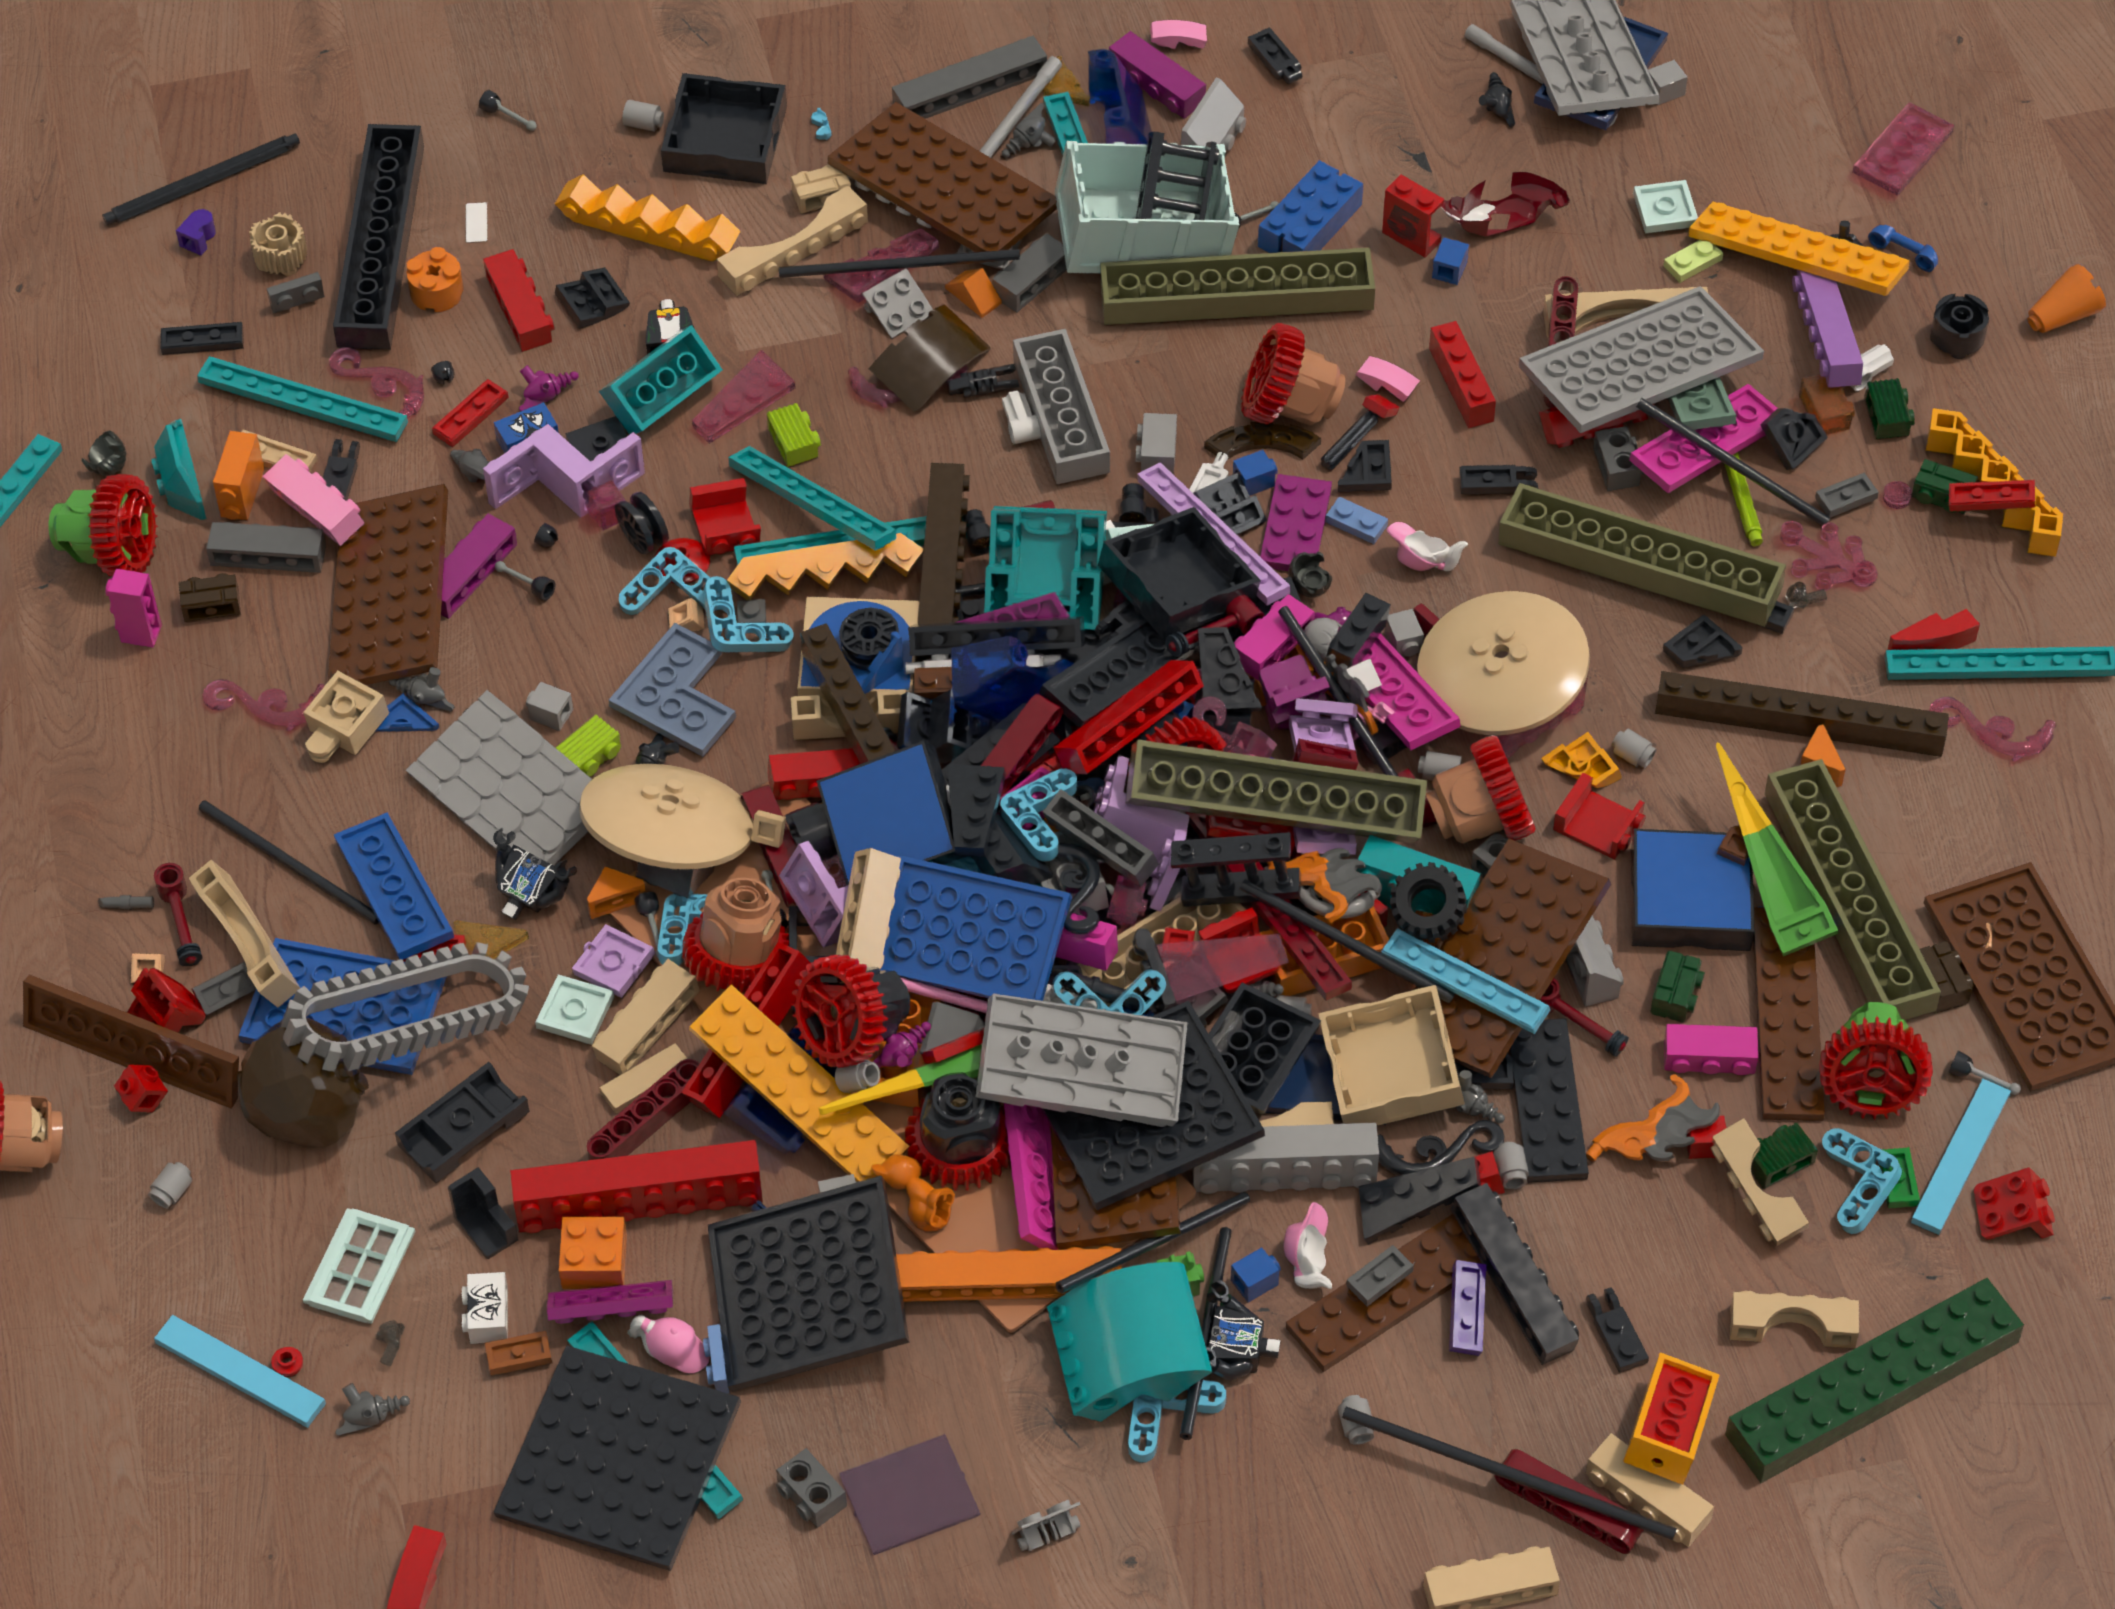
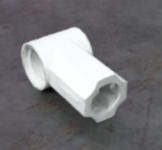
M1878 344L1861 354L1863 360L1861 385L1851 386L1855 391L1864 389L1873 376L1893 365L1894 358L1891 355L1890 349L1885 344Z
M1019 391L1009 392L1006 397L1002 398V405L1008 419V429L1013 445L1040 439L1039 422L1037 416L1032 415L1025 394Z

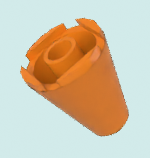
M2079 264L2070 267L2028 311L2029 317L2027 321L2034 331L2045 333L2100 313L2106 307V299L2100 286L2095 288L2091 283V280L2094 279L2092 274Z

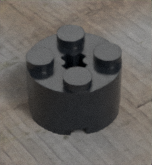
M1956 293L1949 294L1943 297L1936 305L1930 340L1940 350L1951 354L1953 358L1963 359L1966 355L1975 353L1983 346L1989 324V310L1987 305L1974 295L1965 294L1963 297L1955 296Z
M822 800L784 815L796 846L809 841L813 849L819 854L822 863L838 857Z

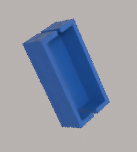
M1319 160L1260 223L1258 228V247L1268 253H1280L1282 236V252L1321 250L1361 207L1363 183L1345 173L1339 176V170Z

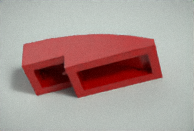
M1967 609L1945 620L1936 612L1891 635L1887 650L1958 649L1976 641L1980 623Z
M417 1525L413 1526L397 1570L387 1609L425 1608L437 1579L435 1572L447 1545L444 1533Z

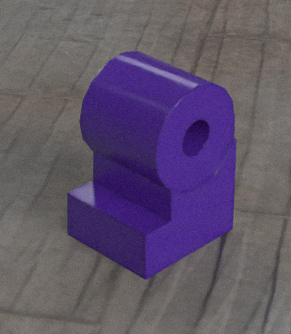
M198 209L192 212L176 230L179 246L201 256L207 250L206 241L214 237L216 233L211 212L205 209Z

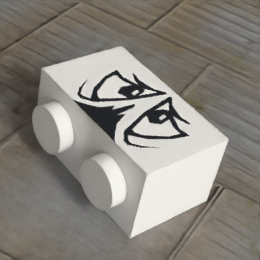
M505 1272L467 1274V1286L462 1287L463 1305H467V1313L462 1314L463 1332H468L470 1343H486L508 1338V1286Z

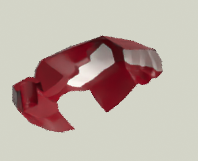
M1513 172L1511 181L1512 194L1498 201L1480 200L1485 180L1472 188L1464 198L1459 196L1451 197L1449 201L1444 200L1440 207L1448 217L1461 225L1465 231L1481 236H1491L1534 223L1549 205L1554 209H1559L1567 206L1570 199L1566 190L1549 179L1528 172ZM1495 213L1510 214L1507 229H1488L1489 222L1492 220L1491 215Z

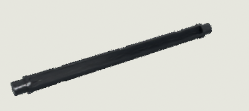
M296 133L287 137L285 135L111 208V211L102 214L103 220L106 225L114 222L120 223L290 151L292 147L300 144V140Z

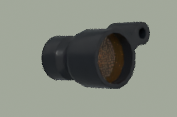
M1137 483L1126 484L1122 488L1123 501L1119 505V522L1143 523L1144 525L1159 522V510L1147 506L1143 501V486Z
M978 509L969 510L968 515L962 516V522H966V541L970 551L975 555L989 553L990 526L985 523L982 511Z

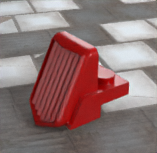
M143 968L131 989L135 999L127 1013L175 1032H179L182 1026L203 1023L206 1018L205 1012L196 997L185 986L156 968H151L150 970Z

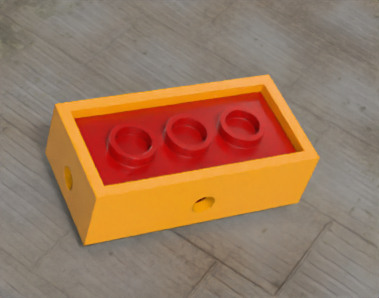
M1660 1352L1651 1373L1623 1462L1683 1485L1693 1463L1720 1375Z

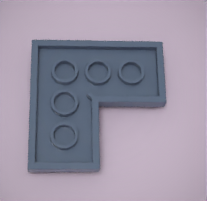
M677 623L673 624L609 699V707L702 757L736 718L735 710L693 689L722 655V652L716 650L712 646L711 641Z

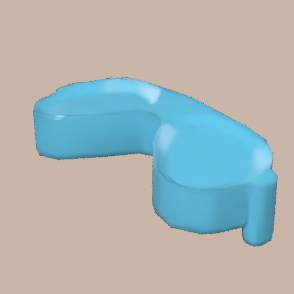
M817 108V111L811 116L812 123L821 126L816 131V138L828 140L832 134L826 113L821 108Z

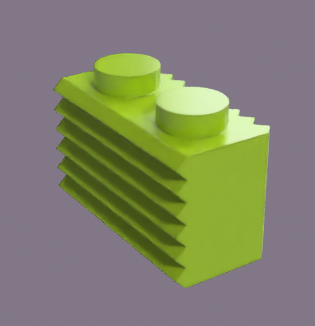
M797 403L789 404L787 407L784 406L767 413L768 430L787 467L818 457V447L821 446L819 435L816 430L811 431L809 415L806 411L801 412Z
M594 715L555 748L590 777L597 772L600 764H603L608 759H613L618 754L621 748L620 735L618 731H615L602 718Z

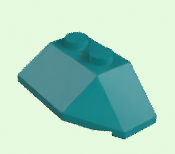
M177 419L165 426L154 446L157 458H153L151 461L155 475L161 474V479L156 480L160 496L166 495L169 506L204 520L207 518L182 419Z

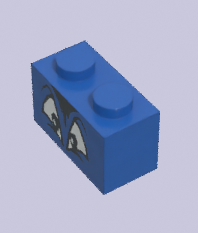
M543 402L494 422L496 440L505 454L512 446L524 441L534 431L540 430L549 424L558 432V425Z

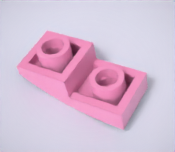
M1163 20L1152 22L1150 25L1151 42L1162 47L1175 49L1178 42H1182L1188 46L1203 49L1207 42L1206 25L1181 20Z
M1371 356L1368 357L1356 373V376L1374 390L1378 391L1383 386L1402 402L1408 398L1420 381L1400 367Z

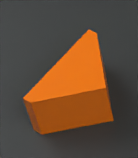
M983 268L966 270L945 285L946 290L981 318L1002 304V300Z
M1819 725L1802 755L1800 765L1822 759L1836 787H1841L1846 769L1824 725Z
M604 867L587 897L590 918L594 919L635 905L634 898L646 892L643 880Z

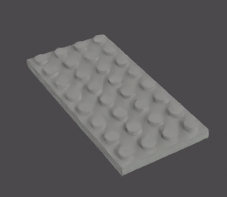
M1699 286L1519 358V367L1571 424L1582 433L1639 410L1636 405L1641 398L1654 404L1763 359L1764 350Z

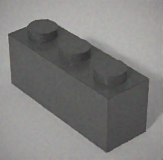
M1046 233L1039 240H1035L1020 255V260H1013L1004 270L998 271L992 279V283L1002 303L1018 313L1067 271L1063 244Z

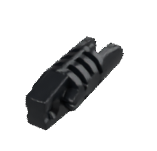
M1015 364L961 373L960 378L948 381L949 394L964 393V397L1018 388L1020 386L1016 379L997 382L996 376L1015 372Z

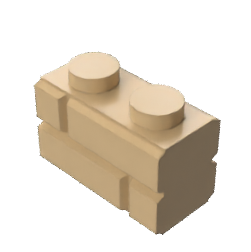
M830 165L809 172L801 171L797 175L791 176L792 194L801 214L822 209L826 197L846 186L851 188L848 176Z

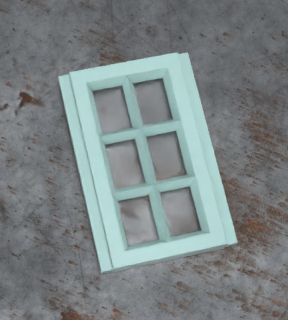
M347 1208L303 1298V1303L317 1309L372 1324L416 1232L415 1228L357 1209Z

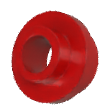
M283 1347L274 1353L271 1364L275 1372L284 1377H293L302 1368L303 1357L298 1349ZM292 1358L288 1363L282 1362L284 1359Z

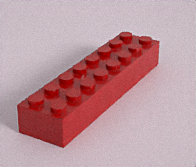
M756 1140L510 1170L513 1203L519 1233H537L541 1230L554 1228L562 1229V1217H624L625 1222L634 1218H659L666 1214H690L699 1210H721L725 1207L739 1205L748 1207L754 1203L756 1204L757 1201L763 1203Z

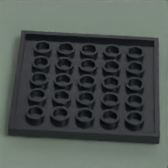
M1189 1000L1152 1016L1154 1018L1188 1022L1179 1115L1176 1124L1160 1127L1125 1119L1117 1121L1072 1111L1059 1112L1041 1108L1097 1210L1265 1136L1263 1126Z
M882 1176L708 1224L727 1383L732 1392L910 1343L886 1183Z
M566 1345L495 1507L494 1514L500 1519L671 1571L741 1404L740 1397Z

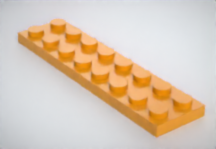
M1712 202L1689 227V237L1709 241L1718 246L1883 296L1889 294L1909 269L1910 260L1895 254H1887L1874 250L1871 247L1857 245L1845 239H1837L1821 232L1810 231L1800 228L1798 225L1780 222L1771 217L1760 216L1748 210H1740L1719 202Z
M730 985L689 1026V1030L844 1172L848 1175L854 1174L856 1182L877 1177L871 1169L872 1165L882 1164L892 1155H904L907 1152L909 1145L862 1103L820 1115L819 1107L851 1095V1093L842 1092L837 1087L835 1078L733 985Z

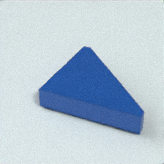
M897 631L890 634V644L884 653L879 651L868 668L870 674L859 683L864 694L904 669L902 636Z
M403 693L387 706L389 714L375 732L432 731L439 729V723Z

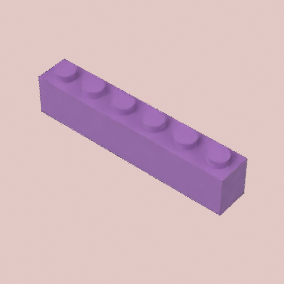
M1797 270V276H1793L1792 279L1793 291L1798 292L1799 309L1804 310V325L1809 326V340L1814 342L1815 359L1820 360L1821 377L1826 378L1828 387L1861 385L1863 360L1837 282Z

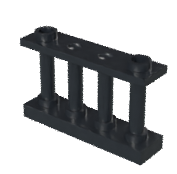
M1150 132L1148 134L1135 219H1151L1152 210H1156L1158 207L1195 214L1194 220H1205L1213 165H1217L1219 159V149H1216L1217 142H1207L1204 150L1167 143V140H1164L1165 133ZM1169 154L1203 160L1201 176L1163 170V167H1159L1161 156ZM1161 181L1199 187L1197 203L1159 197L1155 193L1156 185Z
M1290 832L1172 841L1171 868H1185L1187 875L1182 876L1181 901L1183 907L1259 902L1258 899L1239 890L1245 879L1283 900L1301 899L1300 868H1287L1285 860H1290ZM1273 861L1275 869L1257 870L1256 863ZM1244 864L1245 871L1228 873L1226 865ZM1214 866L1216 874L1199 875L1197 867Z

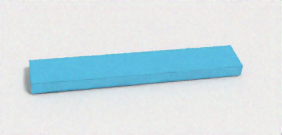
M1398 928L1381 951L1385 956L1533 1034L1536 1033L1550 1011L1549 1005Z
M1982 1079L1912 1217L1911 1223L1940 1235L2010 1096L2011 1090Z
M174 1315L170 1317L154 1338L155 1343L307 1428L326 1405L325 1399Z

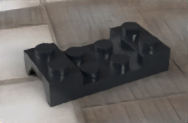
M487 1062L396 1131L397 1145L437 1183L459 1166L458 1159L486 1137L501 1126L508 1129L529 1113L528 1099L524 1095L516 1096L501 1081L493 1065Z

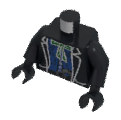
M503 828L496 831L493 836V840L497 845L495 881L497 889L508 897L501 913L513 920H517L524 906L538 913L541 909H546L562 900L570 882L569 877L577 873V868L573 866L566 871L565 865L567 860L561 861L554 866L514 844L511 848L509 844L515 840L516 834L513 831L509 832L506 840L502 835Z
M1216 1281L1212 1283L1211 1287L1216 1292L1211 1291L1207 1293V1300L1211 1303L1220 1301V1306H1216L1209 1347H1206L1212 1373L1231 1381L1249 1373L1257 1372L1260 1356L1278 1359L1281 1340L1264 1338V1321L1231 1294H1228L1229 1289L1225 1282Z

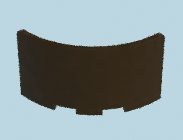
M941 305L931 310L924 322L918 319L904 332L907 336L896 346L891 343L868 368L913 411H918L963 366L991 349L984 340L946 305Z

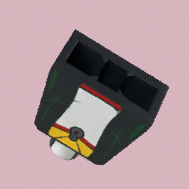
M666 299L659 303V309L648 312L646 331L647 355L680 330L690 325L694 328L686 307H675L673 300Z

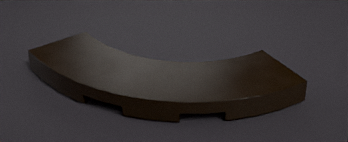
M1256 421L1250 422V425L1237 428L1231 426L1204 441L1205 449L1215 456L1219 452H1222V456L1225 453L1228 459L1248 450L1264 448L1282 450L1303 460L1321 445V437L1304 428L1292 424L1289 427L1273 424V422L1263 424Z

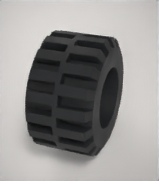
M1428 862V866L1423 867L1422 863L1415 864L1417 868L1414 870L1408 867L1404 870L1405 875L1403 877L1399 875L1396 878V886L1391 888L1392 898H1390V906L1398 927L1421 941L1428 939L1429 943H1435L1436 938H1441L1442 941L1448 939L1447 934L1451 932L1454 935L1458 931V924L1462 925L1465 920L1464 914H1467V899L1461 881L1457 879V875L1453 871L1449 872L1447 867L1443 865L1436 867L1435 863ZM1435 889L1442 892L1446 897L1443 909L1436 915L1429 917L1414 913L1411 908L1414 897L1423 890Z

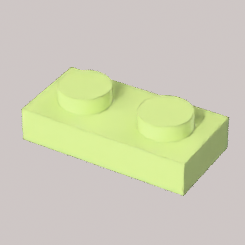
M1699 240L1665 258L1663 266L1681 283L1722 261L1723 252L1715 244Z

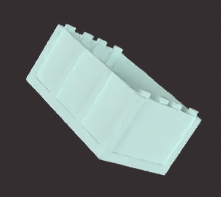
M1066 141L1056 183L1055 196L1067 273H1100V262L1231 255L1239 228L1238 217H1235L1224 159L1226 153L1225 145H1216V149H1219V159L1217 165H1213L1205 220H1194L1195 214L1158 207L1156 210H1152L1151 219H1135L1147 145L1125 144V142L1097 144ZM1181 145L1205 150V146ZM1165 154L1161 156L1159 167H1163V170L1201 176L1203 160ZM1161 181L1157 183L1155 193L1159 197L1197 203L1199 187Z

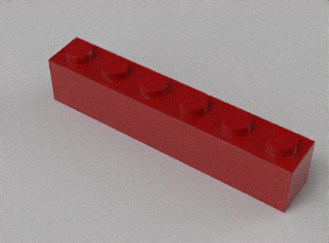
M1170 660L1056 745L1054 750L1062 769L1072 770L1075 774H1088L1201 689L1204 685L1194 661Z
M777 942L744 996L775 1025L779 1026L791 1008V1003L796 1000V997L792 994L793 990L799 989L795 981L801 978L800 972L805 970L806 965L811 962L800 951ZM709 1049L681 1093L699 1109L720 1118L744 1079Z

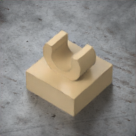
M758 810L754 815L751 841L779 848L783 842L786 817Z

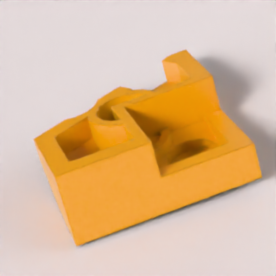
M1586 732L1566 747L1562 743L1541 758L1545 765L1573 778L1579 779L1582 773L1593 777L1592 786L1595 788L1608 786L1622 778L1617 765L1606 751L1600 748L1589 732Z

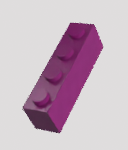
M1129 31L1109 47V66L1115 72L1122 74L1133 85L1143 89L1150 97L1157 99L1167 106L1171 112L1178 114L1183 119L1195 111L1206 94V84L1132 31Z
M488 513L473 526L472 531L464 540L462 539L457 543L451 554L444 558L442 616L449 619L495 570L496 562L503 561L517 546L514 527Z

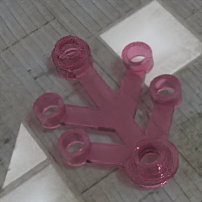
M1787 521L1781 526L1780 539L1785 545H1798L1820 557L1808 560L1802 558L1795 559L1791 568V572L1795 577H1805L1808 571L1838 567L1844 571L1831 574L1823 571L1817 574L1815 585L1819 590L1827 591L1832 587V584L1853 582L1857 586L1868 587L1876 582L1878 577L1877 569L1872 562L1865 560L1862 551L1863 542L1860 537L1852 535L1845 542V551L1852 554V562L1844 558L1838 538L1839 529L1836 524L1828 522L1821 529V538L1827 541L1829 549L1804 536L1802 525L1796 521Z

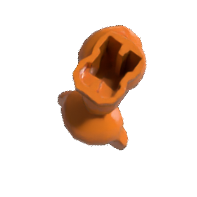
M895 1154L887 1158L882 1164L872 1165L871 1169L874 1174L882 1176L891 1188L907 1191L909 1197L908 1217L917 1228L923 1231H938L947 1225L955 1193L948 1187L934 1189L928 1182L920 1179L922 1169L916 1159Z

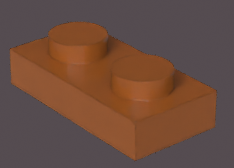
M546 1331L485 1343L491 1376L552 1363Z

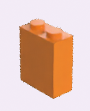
M237 431L229 432L213 480L221 517L231 520H248L265 469L257 434Z

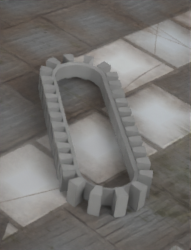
M476 942L472 954L468 955L464 943L453 945L451 951L448 947L438 949L436 955L433 951L422 953L420 959L418 955L408 957L405 964L400 959L391 962L390 967H388L387 963L378 965L374 972L372 968L361 970L359 976H357L356 972L345 974L343 981L340 976L329 979L327 985L324 980L313 983L311 991L303 986L296 991L293 1000L290 999L283 1016L281 1027L286 1028L283 1039L288 1047L299 1044L300 1041L302 1042L297 1057L307 1064L315 1053L325 1057L322 1070L335 1072L339 1059H343L348 1071L355 1070L360 1067L361 1062L365 1067L375 1064L377 1058L380 1062L390 1060L392 1054H394L395 1058L407 1054L408 1049L411 1053L421 1051L423 1045H425L426 1049L438 1045L439 1040L442 1044L452 1042L454 1036H456L457 1040L466 1038L470 1031L472 1035L483 1033L485 1027L487 1031L498 1029L501 1021L507 1026L515 1020L527 997L529 986L523 985L527 975L522 966L511 969L510 972L507 970L512 956L504 951H501L497 959L494 960L485 956L488 944ZM464 971L480 972L489 976L500 985L504 993L502 998L347 1042H336L321 1037L311 1029L306 1019L312 1013Z

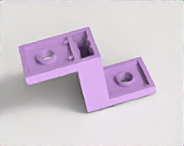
M549 424L540 430L534 431L524 441L512 446L508 452L496 460L490 461L483 468L488 502L495 509L537 480H540L581 518L645 474L641 438L634 432L626 438L620 439L613 447L597 455L590 462Z
M1290 715L1289 729L1294 752L1299 738L1355 750L1349 722L1332 721L1331 717L1320 716L1319 720ZM1293 827L1297 853L1305 854L1313 851L1325 853L1332 849L1343 848L1348 850L1350 854L1356 855L1357 843L1355 835Z
M1118 755L1115 764L1108 765L1104 776V781L1106 782L1103 787L1099 786L1097 790L1096 804L1093 811L1154 853L1159 865L1150 875L1152 880L1147 894L1151 895L1149 908L1161 911L1180 868H1171L1172 841L1186 839L1189 815L1175 810L1126 804V793L1123 791L1129 758Z
M810 842L800 843L779 877L824 948L838 943L848 886L838 889L834 878L828 873L821 862L819 854L813 849Z

